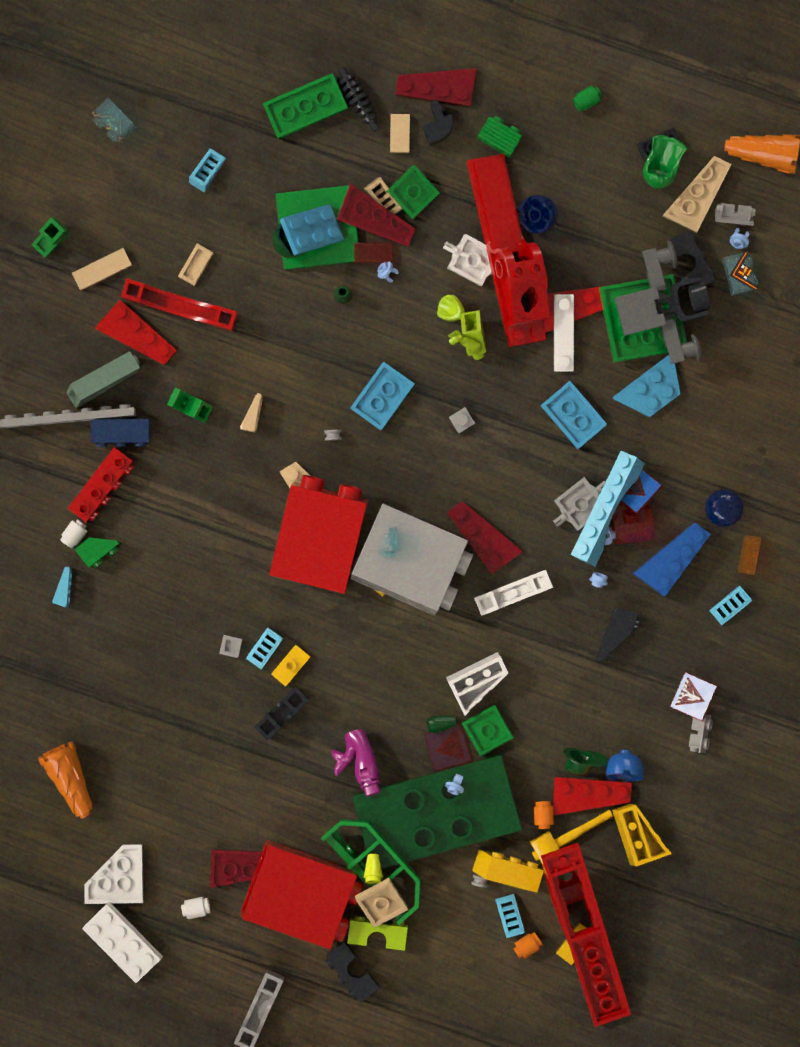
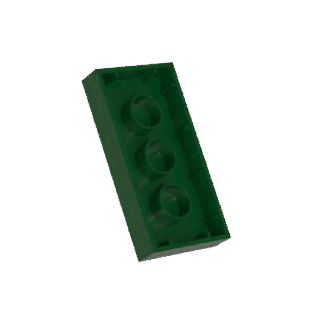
M501 754L379 787L380 793L370 797H366L364 791L352 795L358 820L370 821L406 862L522 830ZM456 774L463 776L460 786L464 788V792L458 795L448 792V788L445 786L446 782L453 781ZM360 827L367 849L377 839L367 827ZM381 843L368 853V855H379L381 869L399 864Z

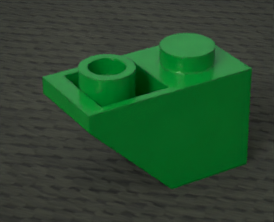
M88 538L74 550L89 568L93 566L97 568L104 562L103 558L108 554L112 556L119 550L118 546L121 543L116 540Z

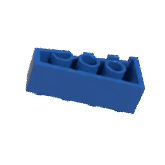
M692 523L632 574L661 596H666L711 534L698 524Z

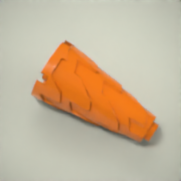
M745 135V137H730V140L726 139L724 151H728V155L741 158V160L759 163L762 166L775 168L777 171L795 174L800 135Z
M68 742L69 746L60 745L44 753V758L39 756L38 760L56 785L58 791L65 798L73 814L76 817L80 816L82 819L91 814L90 811L93 809V805L86 788L76 747L73 742Z

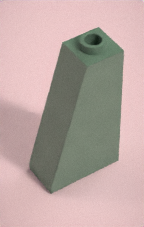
M129 351L71 383L66 393L77 409L137 373L140 368V362Z

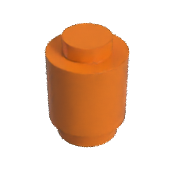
M551 801L535 802V825H538L539 829H550V825H554Z
M533 932L532 934L528 933L515 942L516 947L513 950L519 958L523 956L526 959L537 952L543 944L535 932Z

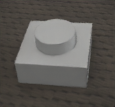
M465 407L449 417L458 434L475 424Z
M223 635L219 654L239 658L243 639Z

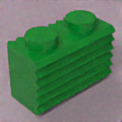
M489 116L477 139L510 158L522 139L521 131L514 126L507 127L503 124L504 121L497 116H494V118Z

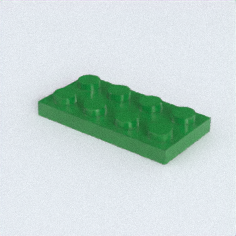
M333 73L263 103L278 139L348 110Z

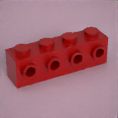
M114 447L67 509L86 523H89L90 520L93 522L99 515V508L102 505L106 506L110 501L111 497L109 495L113 490L117 491L122 485L121 479L124 475L128 476L132 472L134 461Z

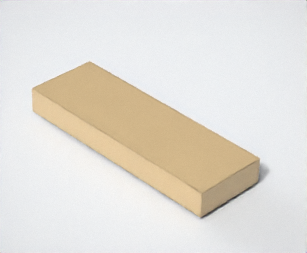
M124 248L73 272L72 275L82 291L131 267L132 264Z

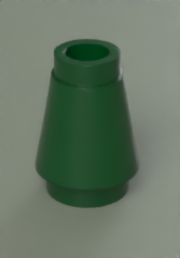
M340 285L334 290V299L338 303L346 304L352 299L353 293L348 286ZM342 289H344L346 292V294L343 296L339 294V292H341Z
M454 715L431 716V718H427L429 733L438 734L456 727Z

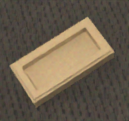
M391 114L390 153H409L410 114Z
M196 244L178 277L196 286L214 253Z

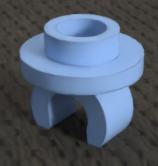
M736 228L734 234L730 237V244L737 249L746 248L749 244V232L746 231L745 235L738 233L739 228Z
M389 261L382 263L377 270L378 277L380 279L384 278L388 282H393L389 277L390 272L399 273Z
M456 774L452 782H446L447 791L454 795L463 793L464 788L460 786L463 776Z

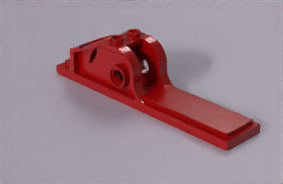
M500 154L470 159L466 162L487 247L488 259L508 346L515 347L546 340L542 321L550 317L547 296V274L539 246L534 242L527 243L523 237L505 156ZM514 253H517L520 262H515ZM525 292L529 299V312H525L521 304V298Z
M575 843L541 855L542 867L551 900L569 945L594 1026L597 1027L631 1015L579 844ZM573 871L570 880L565 881L557 878L559 875ZM582 900L592 927L574 932L568 918L569 913L566 905Z

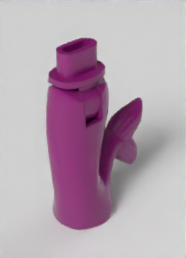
M364 729L348 732L345 734L346 752L342 753L332 750V756L337 761L334 769L335 776L340 774L356 756L355 776L361 785V789L364 790L366 797L380 793L378 767Z

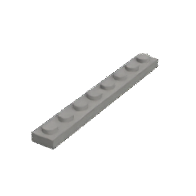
M126 404L119 405V409H112V406L100 407L99 411H93V408H83L81 412L74 413V410H63L62 414H55L54 411L43 412V416L27 413L22 418H16V415H6L5 419H0V429L135 417L136 408Z

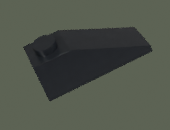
M616 606L614 607L595 661L601 662L632 633L633 629H637L640 620L637 619L638 614Z

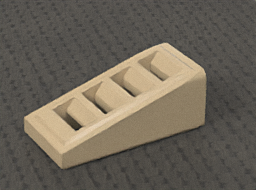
M378 177L367 185L364 190L370 198L379 204L389 197L391 200L382 206L387 209L394 203L396 206L390 212L395 215L402 208L386 192L389 189L381 177ZM378 185H380L381 188L378 189L375 193H373L372 190ZM385 191L386 194L378 199L377 196Z
M257 393L240 426V430L257 432L263 401L262 394Z

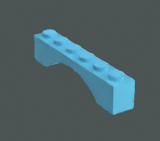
M620 451L571 553L572 556L594 567L596 566L604 550L606 533L612 516L625 493L637 481L645 464L643 461Z

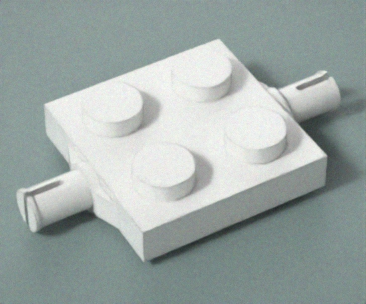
M467 234L463 235L457 246L449 242L444 244L443 249L453 253L452 260L447 269L482 286L486 277L492 274L486 245Z

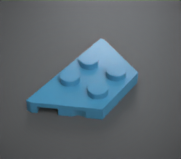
M669 355L612 397L613 400L647 417H651L680 395L675 364L670 365Z

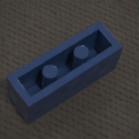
M91 420V443L96 444V447H108V444H115V447H127L129 443H134V447H146V443H151V420Z

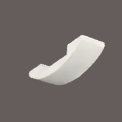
M543 570L474 599L482 616L551 589L553 586L547 571Z

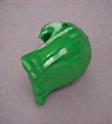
M659 134L652 138V150L643 167V177L647 184L654 189L667 188L674 181L680 167L681 158L687 151L686 145L680 140Z

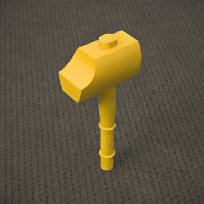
M608 810L601 815L599 814L596 818L555 840L549 831L530 841L534 852H532L536 861L540 860L541 864H543L541 855L558 850L602 822L604 823V821L613 817L611 811Z

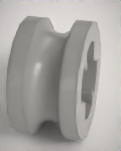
M341 430L324 431L327 435L325 441L342 440V437H340Z
M473 874L474 881H472V885L488 888L487 879L478 874Z

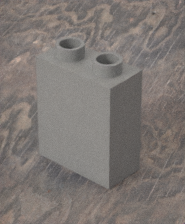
M382 504L350 579L435 616L439 607L450 610L458 592V589L449 586L454 572L465 575L473 554L464 551L468 540Z

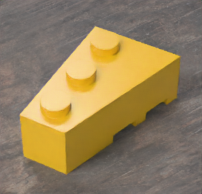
M628 804L612 810L630 865L639 866L671 854L636 805Z
M481 849L478 850L472 870L484 879L536 893L538 892L544 872L538 868L537 863L531 861L523 863L519 858L512 856L507 858L501 853H491Z

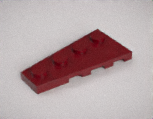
M212 849L210 888L252 880L262 851Z

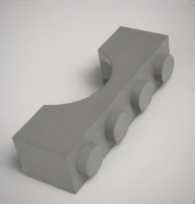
M269 969L266 970L235 1039V1045L254 1047L284 981V976Z

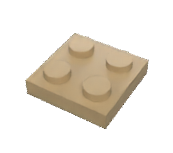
M390 878L355 895L357 903L374 928L408 910L407 904Z

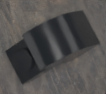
M437 99L430 102V108L435 121L423 125V131L429 146L444 141L452 130V115L444 117L446 114L442 103L439 104Z

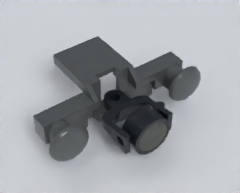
M667 241V248L660 250L653 248L641 253L642 257H644L647 269L646 276L650 289L614 298L624 336L660 327L664 345L669 353L670 365L683 362L685 359L695 356L697 361L700 362L702 351L696 335L691 334L690 342L680 344L674 319H669L673 316L674 312L677 319L681 322L707 316L708 311L706 310L711 308L707 288L704 282H699V277L693 279L683 277L671 286L670 297L667 294L658 293L659 291L666 290L660 266L671 263L673 268L677 267L675 247L671 241ZM688 287L690 302L694 313L697 314L687 316L683 313L678 300V289L684 290ZM662 304H666L668 309H663Z

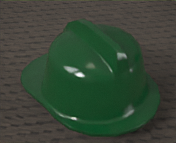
M565 748L563 751L567 757L565 771L585 775L593 767H601L608 764V758L598 752L575 748Z

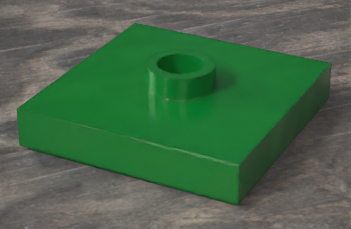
M412 165L386 191L411 219H414L440 193L416 165Z
M495 704L462 722L480 757L514 738Z

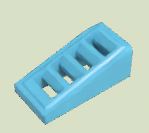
M210 148L190 175L189 183L205 192L226 158ZM209 158H213L214 160L218 161V163L216 164L212 162L211 160H209ZM205 164H208L214 169L211 170L210 168L206 167ZM201 170L209 174V176L207 177L206 175L201 173Z
M71 567L64 568L52 601L66 608H69Z
M737 586L709 611L723 625L748 605L752 599L741 586ZM737 593H738V594L741 596V598L744 600L742 603H741V602L739 601V599L735 596ZM732 598L738 606L735 608L729 599ZM726 603L732 611L729 613L723 604ZM720 608L726 617L723 618L717 609Z
M268 627L246 659L262 669L284 638ZM269 635L270 637H272L274 640H276V643H272L270 640L266 638V636ZM263 641L266 642L268 645L272 647L271 650L266 648L261 643ZM258 647H260L268 654L264 656L262 653L257 651ZM254 653L263 659L262 663L253 657Z
M514 894L495 899L506 938L525 933ZM512 901L513 905L501 907V904ZM511 909H514L515 911L510 914H503L504 911H508ZM517 917V920L507 923L505 921L506 919ZM519 924V928L508 931L507 927Z

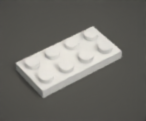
M110 902L82 928L135 983L163 957Z

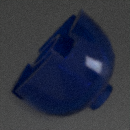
M546 195L527 197L519 208V213L522 216V219H520L521 224L530 233H543L550 230L558 218L556 204Z
M721 489L715 491L705 502L706 517L718 527L734 525L743 514L744 506L742 499L731 490Z

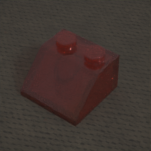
M648 500L637 512L623 501L619 502L612 516L616 545L654 540V522Z

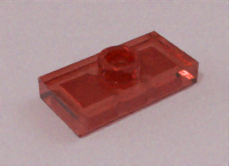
M392 243L353 244L354 263L393 262Z

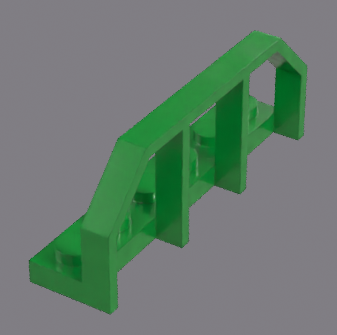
M341 819L324 833L321 839L323 841L326 840L348 864L347 868L349 870L352 869L368 888L376 884L365 882L366 861L363 858L381 843L401 865L386 879L390 878L392 880L404 869L416 882L415 905L408 911L395 917L397 919L396 923L400 925L419 908L421 878L370 821ZM341 825L367 827L377 840L357 856L355 849L342 840L343 837L337 829Z

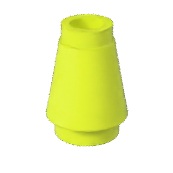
M378 854L367 855L364 878L368 884H378L381 882V878H383Z

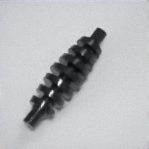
M342 67L338 70L342 77L340 83L341 86L346 85L343 90L344 93L349 92L346 97L347 100L352 99L349 102L350 106H355L353 108L355 113L360 112L358 114L360 119L365 118L362 121L364 125L368 124L373 132L379 129L376 122L378 116L376 113L371 114L375 109L373 106L368 107L372 104L371 100L367 99L369 97L368 93H362L365 89L362 86L357 87L360 85L359 81H353L355 76L348 74L345 67Z

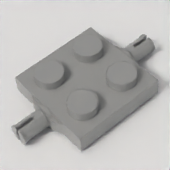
M583 477L555 499L554 502L560 508L561 515L553 520L554 524L558 522L556 524L558 527L567 520L577 531L585 526L602 491L601 487L605 485V481L595 488Z

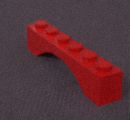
M126 278L121 294L124 300L230 332L234 331L238 318L237 311L182 297Z

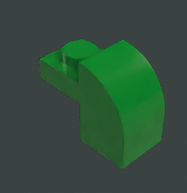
M51 217L39 230L41 234L32 243V246L44 258H48L56 247L65 241L70 230L56 217Z
M176 387L167 403L168 406L203 423H206L213 408L212 405Z

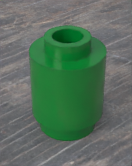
M591 85L577 93L576 97L572 100L577 110L581 112L600 103L602 94L598 87L594 88Z

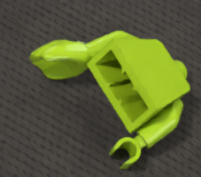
M446 295L441 298L438 304L437 316L449 322L461 320L462 335L457 330L448 335L451 338L449 343L455 345L460 342L466 348L468 356L473 355V358L476 360L482 359L484 353H486V340L480 310L466 313L462 303L455 295Z

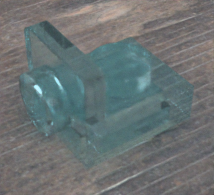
M397 527L389 528L388 533H385V543L389 547L379 548V555L383 554V557H394L395 553H398Z

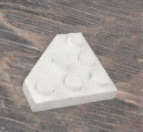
M123 844L84 884L85 904H106L108 902L143 903V844Z

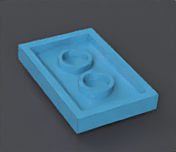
M330 204L280 219L294 256L344 240Z
M383 362L350 409L382 431L412 389L414 383Z
M571 381L541 405L542 409L577 450L607 425Z

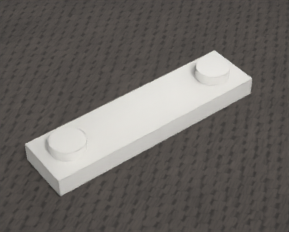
M554 294V371H574V294Z

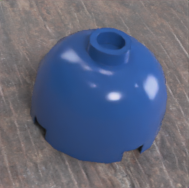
M620 750L619 754H614L609 758L606 765V778L614 781H619V779H626V782L641 781L644 778L643 763L638 756L631 754L630 750Z

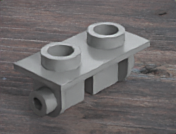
M717 204L715 209L716 222L754 225L753 216H755L756 209L752 208V206L738 205V210L735 211L734 204Z
M704 715L702 720L693 717L691 730L698 731V734L691 733L690 751L706 753V750H708L710 745L708 733L711 731L713 724L711 715Z

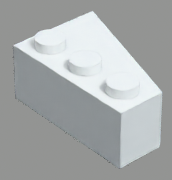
M497 652L446 677L464 715H466L476 703L482 700L483 696L508 674V671Z

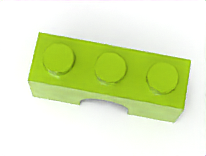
M355 915L354 918H350L347 944L367 946L368 936L373 932H381L386 937L387 949L405 951L408 925L404 924V921L398 925L396 923L397 920H393V923L384 922L374 928L371 922L366 920L365 916Z

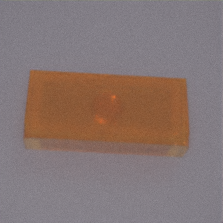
M744 536L738 567L739 573L755 574L761 537Z

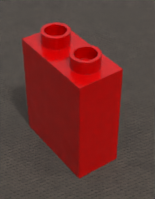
M302 475L301 483L293 482L290 487L269 575L345 594L368 500L361 498L362 489L340 484L339 491L333 492L323 489L324 479Z
M266 840L240 911L243 920L331 949L333 940L342 942L346 935L349 920L342 916L347 903L356 905L355 895L361 893L362 883L355 881L357 875L352 869L349 870L345 866Z

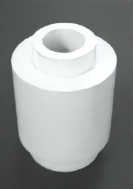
M78 519L76 522L72 520L62 533L60 541L73 549L88 532L85 529L86 525Z
M199 897L184 900V905H181L182 914L187 916V919L203 917L211 913L208 898Z

